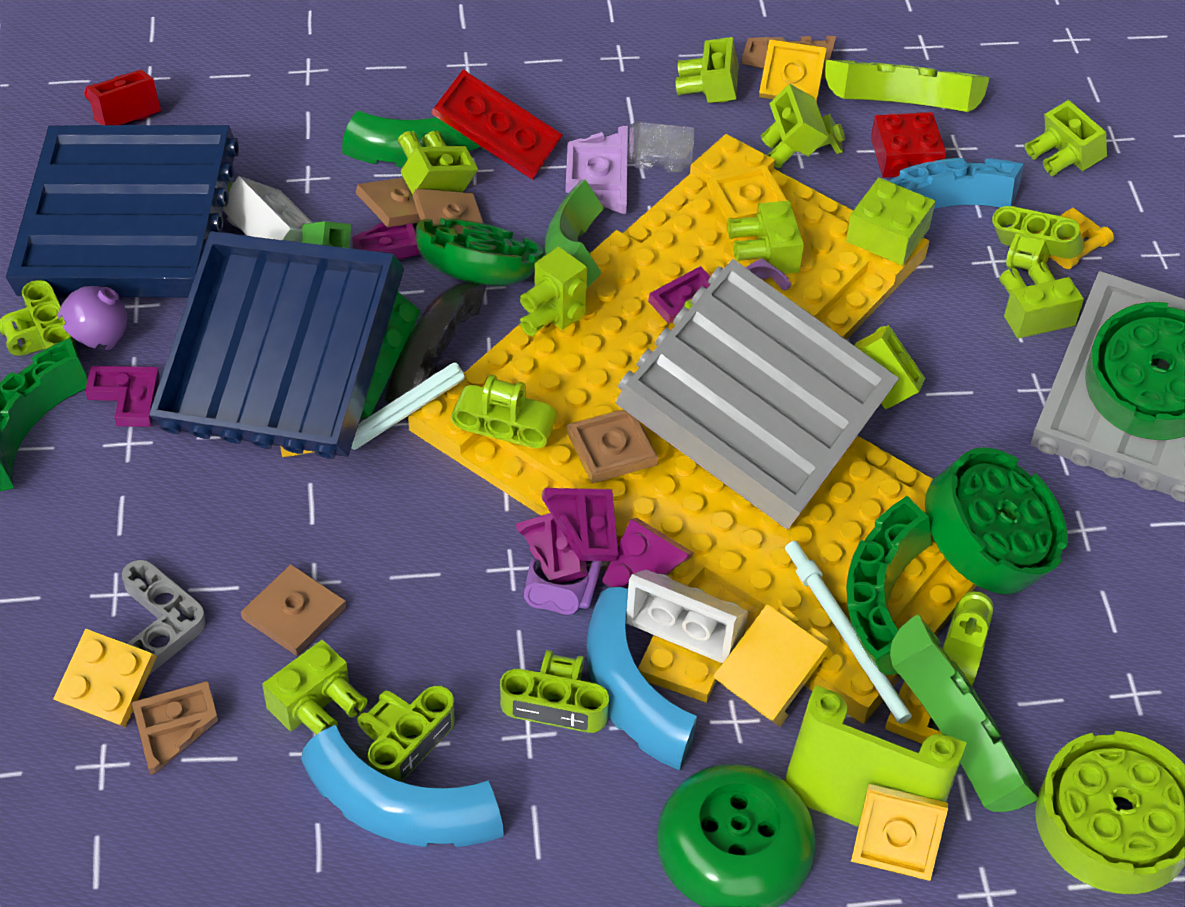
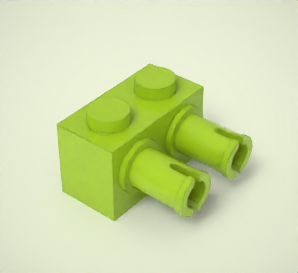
M733 37L706 40L704 42L703 58L678 60L679 77H676L675 80L678 96L703 92L704 95L706 94L707 103H723L729 100H736L739 62Z
M789 83L769 103L775 122L760 136L768 147L774 148L767 155L775 159V167L781 168L795 152H801L809 157L829 138L815 98Z
M1070 100L1044 114L1045 132L1024 144L1026 153L1033 160L1052 148L1059 150L1054 155L1043 160L1044 169L1047 173H1050V176H1055L1071 164L1084 171L1107 157L1106 131Z
M407 131L398 138V143L408 158L400 172L412 195L415 189L463 192L478 171L466 146H446L439 131H436V133L431 131L423 137L422 141L426 147H422L414 131Z
M790 201L758 203L755 217L727 219L729 239L757 237L755 240L734 241L733 252L736 261L763 258L784 274L800 272L804 244Z
M559 246L535 262V286L520 295L522 306L529 312L528 315L520 319V325L529 336H534L550 322L563 330L571 323L579 321L585 314L587 266Z
M1041 262L1040 266L1039 263L1034 264L1028 271V275L1035 285L1026 286L1020 273L1015 268H1012V273L1008 269L1001 274L999 281L1010 295L1004 318L1017 339L1076 325L1084 298L1070 277L1055 280L1047 264Z
M889 325L879 327L875 333L855 343L854 346L899 378L881 402L885 410L919 393L925 377Z
M320 640L262 683L267 709L290 732L302 723L315 735L331 726L336 725L337 727L338 722L322 709L333 700L351 718L357 716V712L353 708L355 707L361 713L368 701L365 696L361 695L349 683L347 662L323 640Z

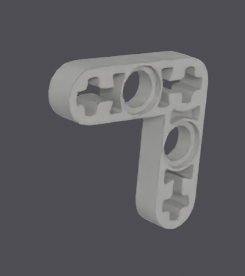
M136 560L123 568L122 580L125 590L158 619L127 644L157 656L150 671L151 674L196 638L205 629L206 620L200 603L154 565L144 560ZM138 576L142 579L146 576L147 584L149 586L148 589L146 587V584L142 580L138 578L133 580V578ZM162 593H170L174 596L167 604H157L154 602L156 596ZM181 608V612L184 616H186L189 619L195 617V620L190 621L186 619L182 621L180 612L178 610ZM157 636L170 638V641L164 647L155 648L150 646L152 639Z

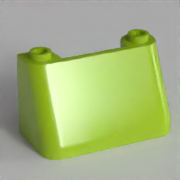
M815 685L807 704L785 777V782L800 795L807 807L859 827L868 784L943 802L947 801L967 744L966 742L948 735L934 734L925 739L919 753L843 724L847 714L846 701L841 695Z

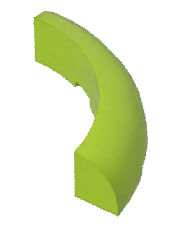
M826 60L825 65L826 80L829 88L836 96L843 99L901 102L969 112L981 103L989 83L988 76L963 72H937L934 68L899 64Z

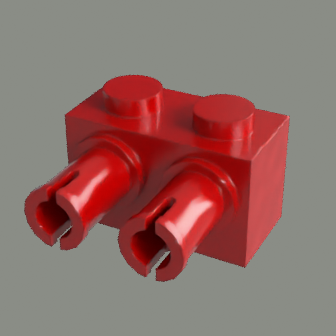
M142 69L125 75L119 74V77L115 76L113 79L98 84L92 83V86L89 84L84 91L85 98L91 104L94 120L100 125H124V123L133 120L148 119L151 117V114L161 111L154 78Z

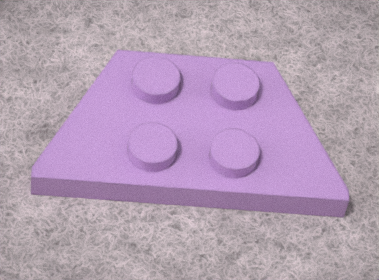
M628 126L618 127V133L604 137V134L601 132L591 135L586 139L580 138L568 142L567 193L579 181L586 179L603 207L626 214Z

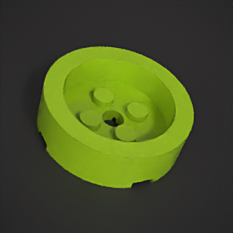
M1115 731L1114 735L1097 736L1089 733L1070 741L1053 758L1036 801L1035 816L1037 828L1048 852L1073 877L1103 891L1118 894H1139L1156 890L1168 884L1185 867V764L1164 746L1133 733ZM1123 797L1128 799L1133 809H1120L1118 811L1113 798Z

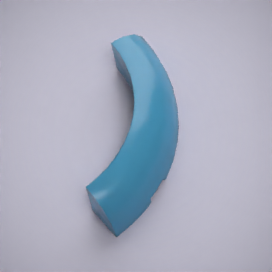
M964 158L943 159L902 169L900 175L889 180V182L935 200L934 209L957 205L1012 206L1018 193L1024 164L989 158L985 159L984 163H967Z
M622 587L607 588L600 593L588 627L586 644L587 667L591 683L601 685L607 690L609 695L608 717L619 730L623 729L634 739L643 752L661 763L680 771L694 741L697 716L669 702L642 676L632 659L626 640L628 589Z
M336 725L318 733L303 748L302 763L319 793L324 798L327 797L338 807L348 820L378 836L421 847H426L427 843H454L455 847H462L504 837L500 811L489 780L458 788H426L396 781L379 773L359 759L345 743Z

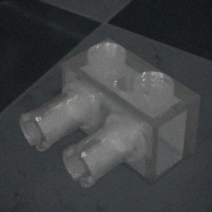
M635 121L630 126L627 162L635 163V167L640 169H653V165L665 166L664 170L667 172H682L683 169L692 164L695 128Z

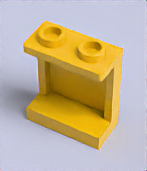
M767 604L713 677L771 722L781 727L789 716L785 712L787 707L824 658L829 660L833 653L826 646L829 639L819 631L810 627L808 632H806L796 624L799 618L783 606L777 611Z

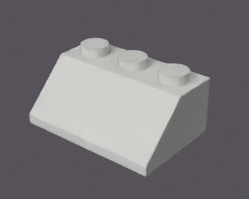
M238 176L228 192V205L223 207V211L228 215L227 220L235 227L240 228L245 233V236L301 242L303 224L313 223L281 190Z
M647 569L632 574L629 579L626 624L720 663L726 660L745 634L749 611L733 602H725L706 594L701 589L688 587L664 574H656Z

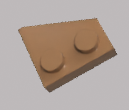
M208 681L131 702L150 775L161 770L218 722Z

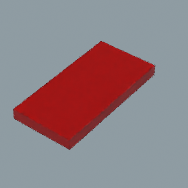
M464 69L453 81L431 113L532 180L563 136V134Z

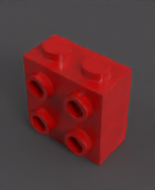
M933 112L874 116L871 141L882 178L898 177L902 169L921 163L945 159L946 150Z

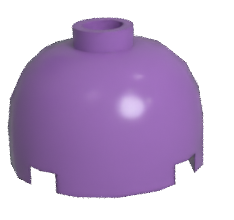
M83 286L75 290L65 299L57 314L58 319L63 317L66 322L63 328L69 335L86 346L95 349L98 344L107 345L105 350H111L116 347L128 323V314L123 302L119 299L118 294L108 287Z

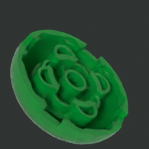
M441 218L440 224H433L431 219H423L417 224L416 244L422 258L437 271L459 280L490 286L514 285L535 273V262L543 256V248L537 242L529 238H524L523 242L512 238V231L500 227L451 218ZM461 225L465 228H463L462 233H456L457 230L451 227Z
M730 763L700 770L686 778L676 787L661 811L657 828V851L661 865L674 886L684 896L702 907H778L800 890L808 878L813 865L816 835L813 820L807 806L800 795L787 782L762 768ZM739 803L746 808L738 810L732 807L731 804ZM713 821L718 825V829L714 832L703 830L707 829ZM761 826L764 833L771 835V837L762 836L758 832V828Z

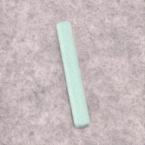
M457 363L450 364L360 422L351 448L353 450L358 449L465 379V375Z

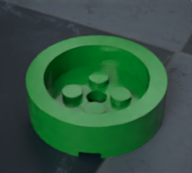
M1168 303L1134 304L1116 312L1107 319L1097 332L1085 370L1087 392L1098 412L1118 429L1136 437L1150 440H1172L1185 437V311L1167 307ZM1156 358L1166 360L1170 367L1168 370L1152 366V360Z
M982 447L965 452L931 481L926 492L925 512L929 516L930 532L944 557L961 575L987 591L998 594H1016L1033 585L1062 562L1060 559L1062 550L1068 544L1066 522L1056 498L1036 472L1030 476L1017 465L1018 458L998 449Z

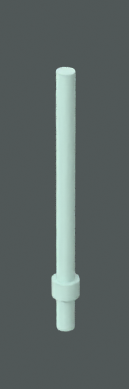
M797 541L790 542L786 545L785 550L797 567L796 574L805 586L811 588L899 724L907 722L912 717L911 713L886 675L881 673L868 658L851 622L822 580L823 573L815 561L808 559Z

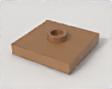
M404 178L357 184L356 194L387 227L406 225L411 222L413 224L420 221L413 195Z
M415 189L413 199L420 221L431 219L433 224H440L441 218H451L483 223L473 193ZM461 225L451 227L457 230L456 233H462L463 228H465Z
M624 409L567 425V434L591 483L646 469L658 464V456L640 421Z
M290 564L241 611V616L244 621L298 656L346 609V601Z

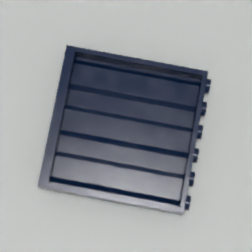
M49 125L6 274V279L15 294L22 296V289L27 283L42 280L51 285L56 296H69L72 292L83 286H99L111 288L119 297L188 298L210 231L221 232L223 228L222 212L223 207L228 205V184L234 178L233 161L234 157L239 155V142L237 138H234L230 126Z
M210 231L149 416L160 424L159 428L171 434H179L180 431H186L202 439H210L211 435L218 436L224 441L233 444H240L241 440L249 441L255 446L264 449H271L272 445L296 454H303V451L306 450L327 459H334L336 455L349 457L404 272L403 266L395 255L391 253Z

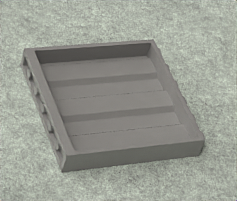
M732 259L724 269L719 266L708 280L710 286L707 289L703 286L700 287L690 302L693 304L690 309L685 306L681 309L673 321V324L676 326L672 330L667 327L663 330L655 342V345L658 347L654 351L648 348L636 364L639 369L635 373L630 370L626 373L618 385V388L622 391L615 404L788 530L899 378L736 260Z
M1099 271L1035 427L1030 445L1038 448L1045 454L1059 455L1070 459L1076 465L1089 466L1101 470L1110 477L1123 478L1137 483L1141 488L1157 490L1170 495L1177 501L1185 502V437L1172 440H1150L1136 437L1118 429L1108 422L1095 408L1087 392L1085 382L1086 365L1097 332L1113 314L1131 305L1145 302L1168 303L1167 307L1185 311V299ZM1160 358L1152 360V366L1168 370L1170 367L1166 360Z

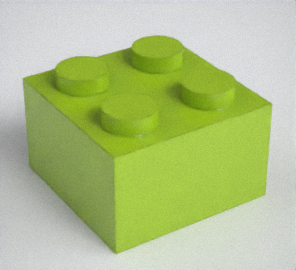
M878 177L850 215L846 242L903 266L930 229L936 201Z

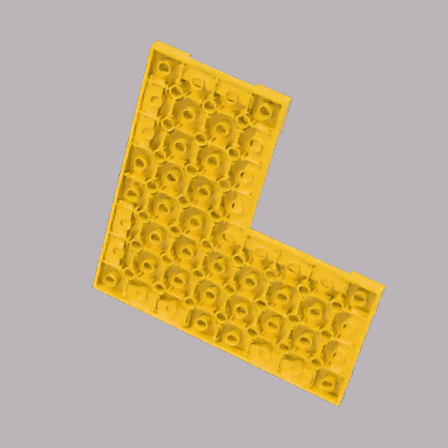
M725 134L691 164L690 174L635 223L623 233L616 230L589 253L602 273L586 289V311L579 321L571 323L563 330L550 322L534 336L527 335L519 324L464 372L465 379L410 414L408 416L409 431L541 516L550 513L542 500L544 488L612 489L617 546L630 520L639 518L694 552L692 558L674 568L667 576L676 582L691 588L701 589L708 595L725 602H733L741 608L748 610L745 633L768 604L777 611L783 606L799 618L796 623L806 632L812 627L829 639L826 646L833 653L832 657L829 660L824 658L804 686L813 691L815 685H818L841 695L846 701L847 714L864 724L882 703L883 699L811 588L805 586L796 574L797 567L786 552L785 547L790 542L797 541L808 559L815 561L823 573L822 580L851 622L847 606L846 585L851 560L861 540L864 541L874 529L875 521L879 516L905 496H908L925 512L926 492L933 480L932 478L857 435L787 530L643 423L641 425L658 456V464L596 483H591L567 434L568 424L623 410L615 404L622 391L618 388L620 381L629 370L635 373L639 369L636 364L648 348L654 351L658 347L655 345V342L666 327L672 330L676 326L673 323H667L648 302L649 294L699 266L711 277L719 266L724 269L732 259L735 260L733 252L735 240L757 239L756 236L729 239L727 220L707 187L708 177L761 165L767 166L787 201H790L804 247L800 272L785 274L791 283V287L788 290H782L771 277L761 279L845 340L926 259L929 240L922 238L903 266L846 242L850 215L853 210L774 169L775 159ZM759 259L740 260L737 262L747 267ZM489 375L497 376V380L517 384L518 382L525 383L526 398L546 403L557 412V419L546 445L538 449L468 432L457 427L452 422L451 415L463 388L469 385L484 387ZM932 534V545L917 555L906 566L892 589L888 611L898 630L911 618L919 614L934 634L937 635L953 616L957 602H960L963 595L972 592L977 586L961 575L949 563L938 548ZM899 674L886 675L893 687L902 678Z

